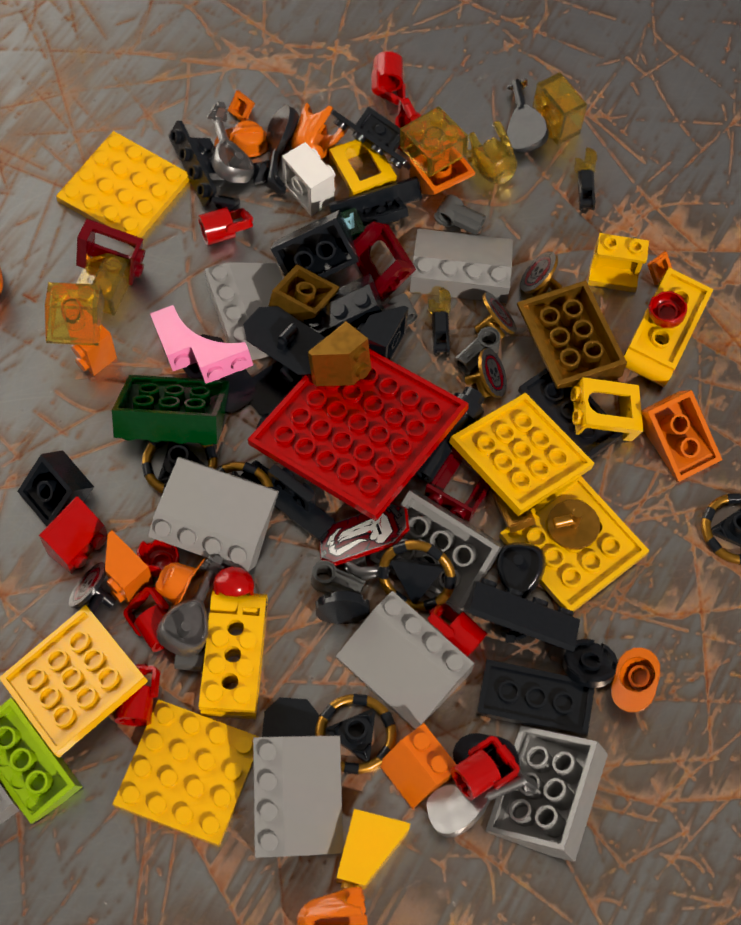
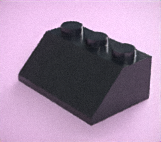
M339 210L275 240L271 247V251L285 276L296 265H299L325 278L359 262L351 232Z
M368 274L339 288V291L315 318L303 320L304 324L327 337L346 321L358 330L359 325L362 322L366 323L370 315L385 311L372 275Z

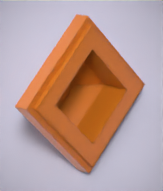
M236 90L228 111L240 121L248 120L255 102L239 90Z
M666 251L647 264L655 285L660 283L669 267L672 268Z

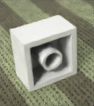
M304 142L282 156L283 183H285L289 192L310 216L329 206V203L334 202L335 172L330 165H326L321 160L316 149H311Z

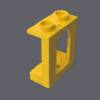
M355 139L329 149L330 166L335 165L349 189V197L396 183L397 176L385 155L380 156L370 148L372 145L367 141L361 143ZM369 152L380 174L360 181L348 159Z
M583 377L572 388L571 401H573L574 405L572 422L575 425L576 435H580L586 428L622 432L624 433L622 440L632 442L643 432L639 385ZM592 393L619 395L620 416L595 412L589 405V395Z

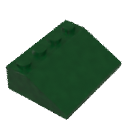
M129 375L112 408L113 437L122 438L127 441L141 439L150 442L173 441L177 444H184L186 442L200 443L201 445L217 444L222 432L229 381L215 380L206 384L204 379Z

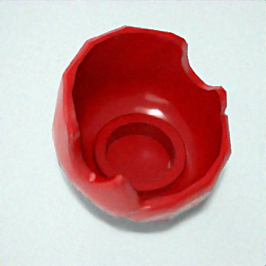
M673 291L660 292L650 300L648 307L649 316L654 324L661 328H674L679 326L685 319L687 302L684 301L681 295Z
M156 539L150 543L142 541L136 551L137 556L149 567L151 576L154 578L159 577L160 572L165 566L171 563H179L180 561L176 546Z
M228 567L215 575L213 591H215L216 595L222 593L226 596L238 597L248 593L253 595L254 580L251 574L241 567Z

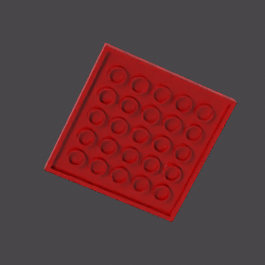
M369 349L371 371L364 379H360L354 385L315 386L312 382V376L305 375L247 440L249 446L374 521H377L469 408L466 401Z

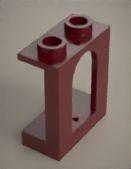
M86 218L77 237L76 266L86 269L91 257L129 270L128 285L132 286L135 278H140L144 269L142 262L146 250L142 249L143 239ZM95 232L132 246L134 248L132 256L95 244Z
M373 221L365 227L364 232L357 239L353 240L359 262L356 264L364 276L372 275L381 301H385L416 270L388 224ZM377 241H383L396 260L382 275H380L370 257L371 248Z
M452 446L451 454L431 484L428 483L426 485L425 496L469 522L491 487L481 478L465 503L443 492L461 463L473 469Z

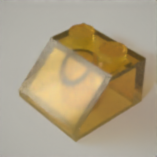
M109 253L90 258L86 269H82L70 295L82 306L115 316L129 286L130 260Z
M48 282L45 300L46 343L99 346L104 309L101 285Z

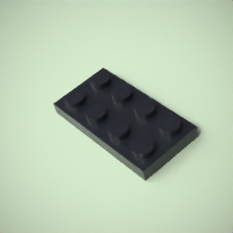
M547 368L519 386L518 392L521 395L527 393L590 459H593L621 439L624 434L622 432L586 428L580 435H576L575 425L572 422L574 405L573 401H571V390L573 387L556 388ZM589 395L588 402L590 407L597 413L607 415Z
M487 659L476 715L586 738L589 730L595 688L581 686L566 675Z

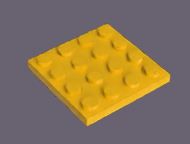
M112 131L56 195L57 202L87 219L142 238L190 179L185 170Z
M527 393L520 395L452 435L449 441L517 516L591 470L595 464Z
M582 476L550 495L530 510L535 519V525L514 533H510L507 527L499 534V538L505 544L513 542L531 543L543 550L546 557V566L539 583L560 607L571 611H576L644 558L650 551ZM566 500H579L587 503L595 510L599 517L600 530L597 539L590 546L581 550H570L560 546L552 539L548 532L547 520L551 510L558 503Z
M87 605L83 606L0 676V681L58 758L148 682L146 677Z
M158 699L152 713L151 724H147L112 805L118 809L220 847L254 763L253 738L259 736Z

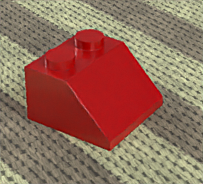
M77 496L39 534L47 554L71 574L86 564L88 556L95 549H100L108 536L105 525Z

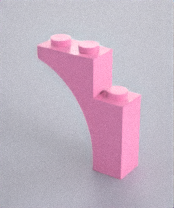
M174 305L150 313L173 371L197 363L207 384L254 366L245 342L222 343L199 336L182 322Z

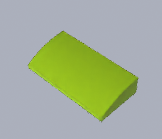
M10 697L0 706V781L30 824H33L64 803L83 786L62 757L58 758L52 752L14 698Z

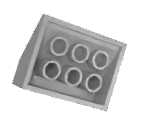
M417 228L413 265L416 270L411 274L410 292L483 301V294L489 292L501 303L507 304L511 282L513 239Z
M227 262L205 268L207 287L227 343L245 342L252 361L267 357V354L247 342L243 324L259 307L269 306L272 290L283 279L277 263Z
M178 457L156 508L148 537L207 558L209 556L214 558L215 555L223 558L222 563L233 567H241L249 572L257 564L279 491Z
M409 490L400 506L408 510L410 530L400 542L404 540L425 541L435 545L448 556L455 570L456 582L451 597L445 603L460 615L465 607L473 582H481L482 578H485L504 545L419 491ZM389 548L372 553L369 559L379 565L383 554ZM409 550L398 554L402 555L404 559L413 560L417 557H422L430 563L440 564L439 561L426 552L419 550ZM444 569L424 593L429 598L437 597L443 591L445 585ZM394 570L391 571L392 574H394L395 576H397V574H396V572H395Z
M393 591L377 605L336 655L337 660L414 730L430 718L472 673L474 666L473 661Z
M520 726L514 744L519 754V767L524 774L535 780L538 789L535 790L536 794L534 795L526 794L525 789L520 788L496 798L486 832L543 854L575 862L608 754L598 741Z
M340 736L254 737L255 858L343 854Z

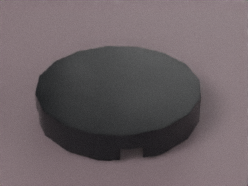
M336 591L331 593V597L325 598V595H323L316 601V616L327 623H356L364 620L370 614L369 600H364L363 595L356 592Z
M592 639L577 640L574 652L566 650L563 655L562 665L565 673L572 681L589 688L604 687L611 683L616 674L618 664L615 653L603 643L600 645L594 643L595 640Z

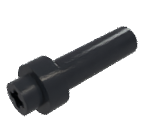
M465 387L462 393L453 394L466 401L469 409L415 473L420 479L431 483L452 452V445L449 443L451 436L480 420L484 413L481 405L485 398L478 390L472 387Z

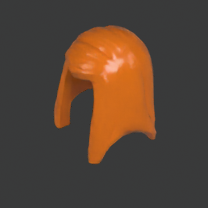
M305 103L292 136V149L306 142L311 149H316L321 159H323L329 152V149L333 148L341 140L348 128L345 131L339 128L334 135H328L327 126L324 123L331 114L333 107L327 106L320 112L312 113L310 105Z
M362 887L346 888L312 899L301 908L297 917V925H367L365 897Z

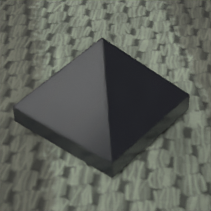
M270 160L253 163L254 172L252 177L255 185L267 183Z
M223 195L212 197V202L217 209L227 207L231 211L240 204L239 198Z

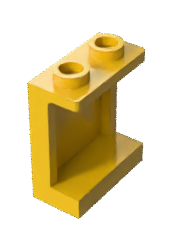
M599 233L590 263L588 285L636 293L642 265L647 262L649 240Z

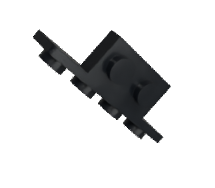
M369 106L356 124L334 109L331 111V115L335 118L334 124L344 131L347 128L353 131L352 136L361 143L365 141L372 145L370 148L378 155L386 154L389 156V162L395 167L401 169L403 166L407 170L412 167L406 159L395 152L407 136V133Z
M176 121L169 134L170 142L187 172L188 178L202 205L209 206L212 197L217 193L212 180H224L216 174L212 166L211 158L215 147L210 138L190 137L183 122Z
M412 177L329 203L330 214L339 210L343 218L346 219L354 212V220H357L363 230L373 221L383 224L397 222L401 218L409 216L408 208L405 204L422 198L419 179Z
M253 461L252 464L262 469L268 475L274 489L279 491L274 507L315 539L321 540L335 523V520L315 505L314 490L308 484H301L294 479V475L285 467L281 469L274 464L268 469L259 461ZM245 472L240 475L243 479L262 485L255 476Z

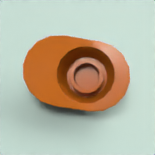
M245 120L233 128L226 129L228 139L240 147L249 157L261 156L268 151L267 133L256 122ZM218 136L215 139L214 147H216V145L219 142Z
M206 557L201 560L196 568L180 563H171L160 572L155 589L161 596L172 603L171 609L180 603L191 578Z
M632 648L620 657L611 690L613 701L620 709L626 712H638L647 708L652 703L660 678V663L653 652L645 648Z

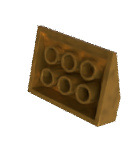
M586 280L517 302V307L556 388L574 387L583 377L611 381L623 376L627 361Z

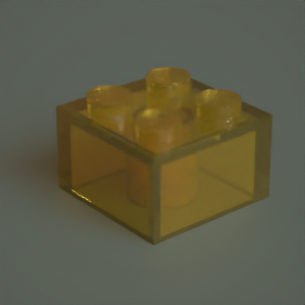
M559 72L537 83L532 107L546 120L549 128V138L559 145L580 134L587 103Z
M439 106L400 128L401 149L428 177L433 176L468 155V135Z

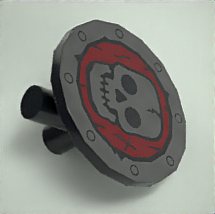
M104 562L94 565L79 580L69 598L68 603L71 608L77 609L91 598L87 606L95 615L101 603L108 608L115 604L116 599L100 588L107 575Z

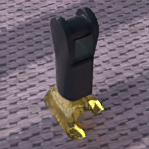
M586 147L584 161L581 158H575L574 170L578 174L579 211H582L583 208L595 210L594 172L596 169L597 153L594 149Z
M439 287L440 303H437L434 299H428V309L432 314L434 355L442 352H447V355H450L449 313L451 311V295L447 289ZM446 339V342L436 343V340Z

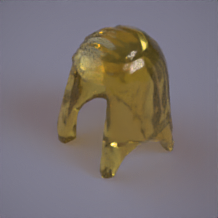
M495 121L493 127L500 140L491 138L481 145L475 133L471 132L469 134L471 149L464 150L462 154L487 181L494 184H504L514 176L518 164L502 123Z

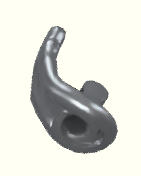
M402 555L395 556L396 558H403ZM365 556L343 563L346 572L362 580L378 578L379 565L367 567ZM391 562L389 564V572L394 570Z

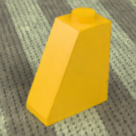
M354 809L336 878V883L341 884V889L359 886L362 887V890H365L408 835L411 823Z

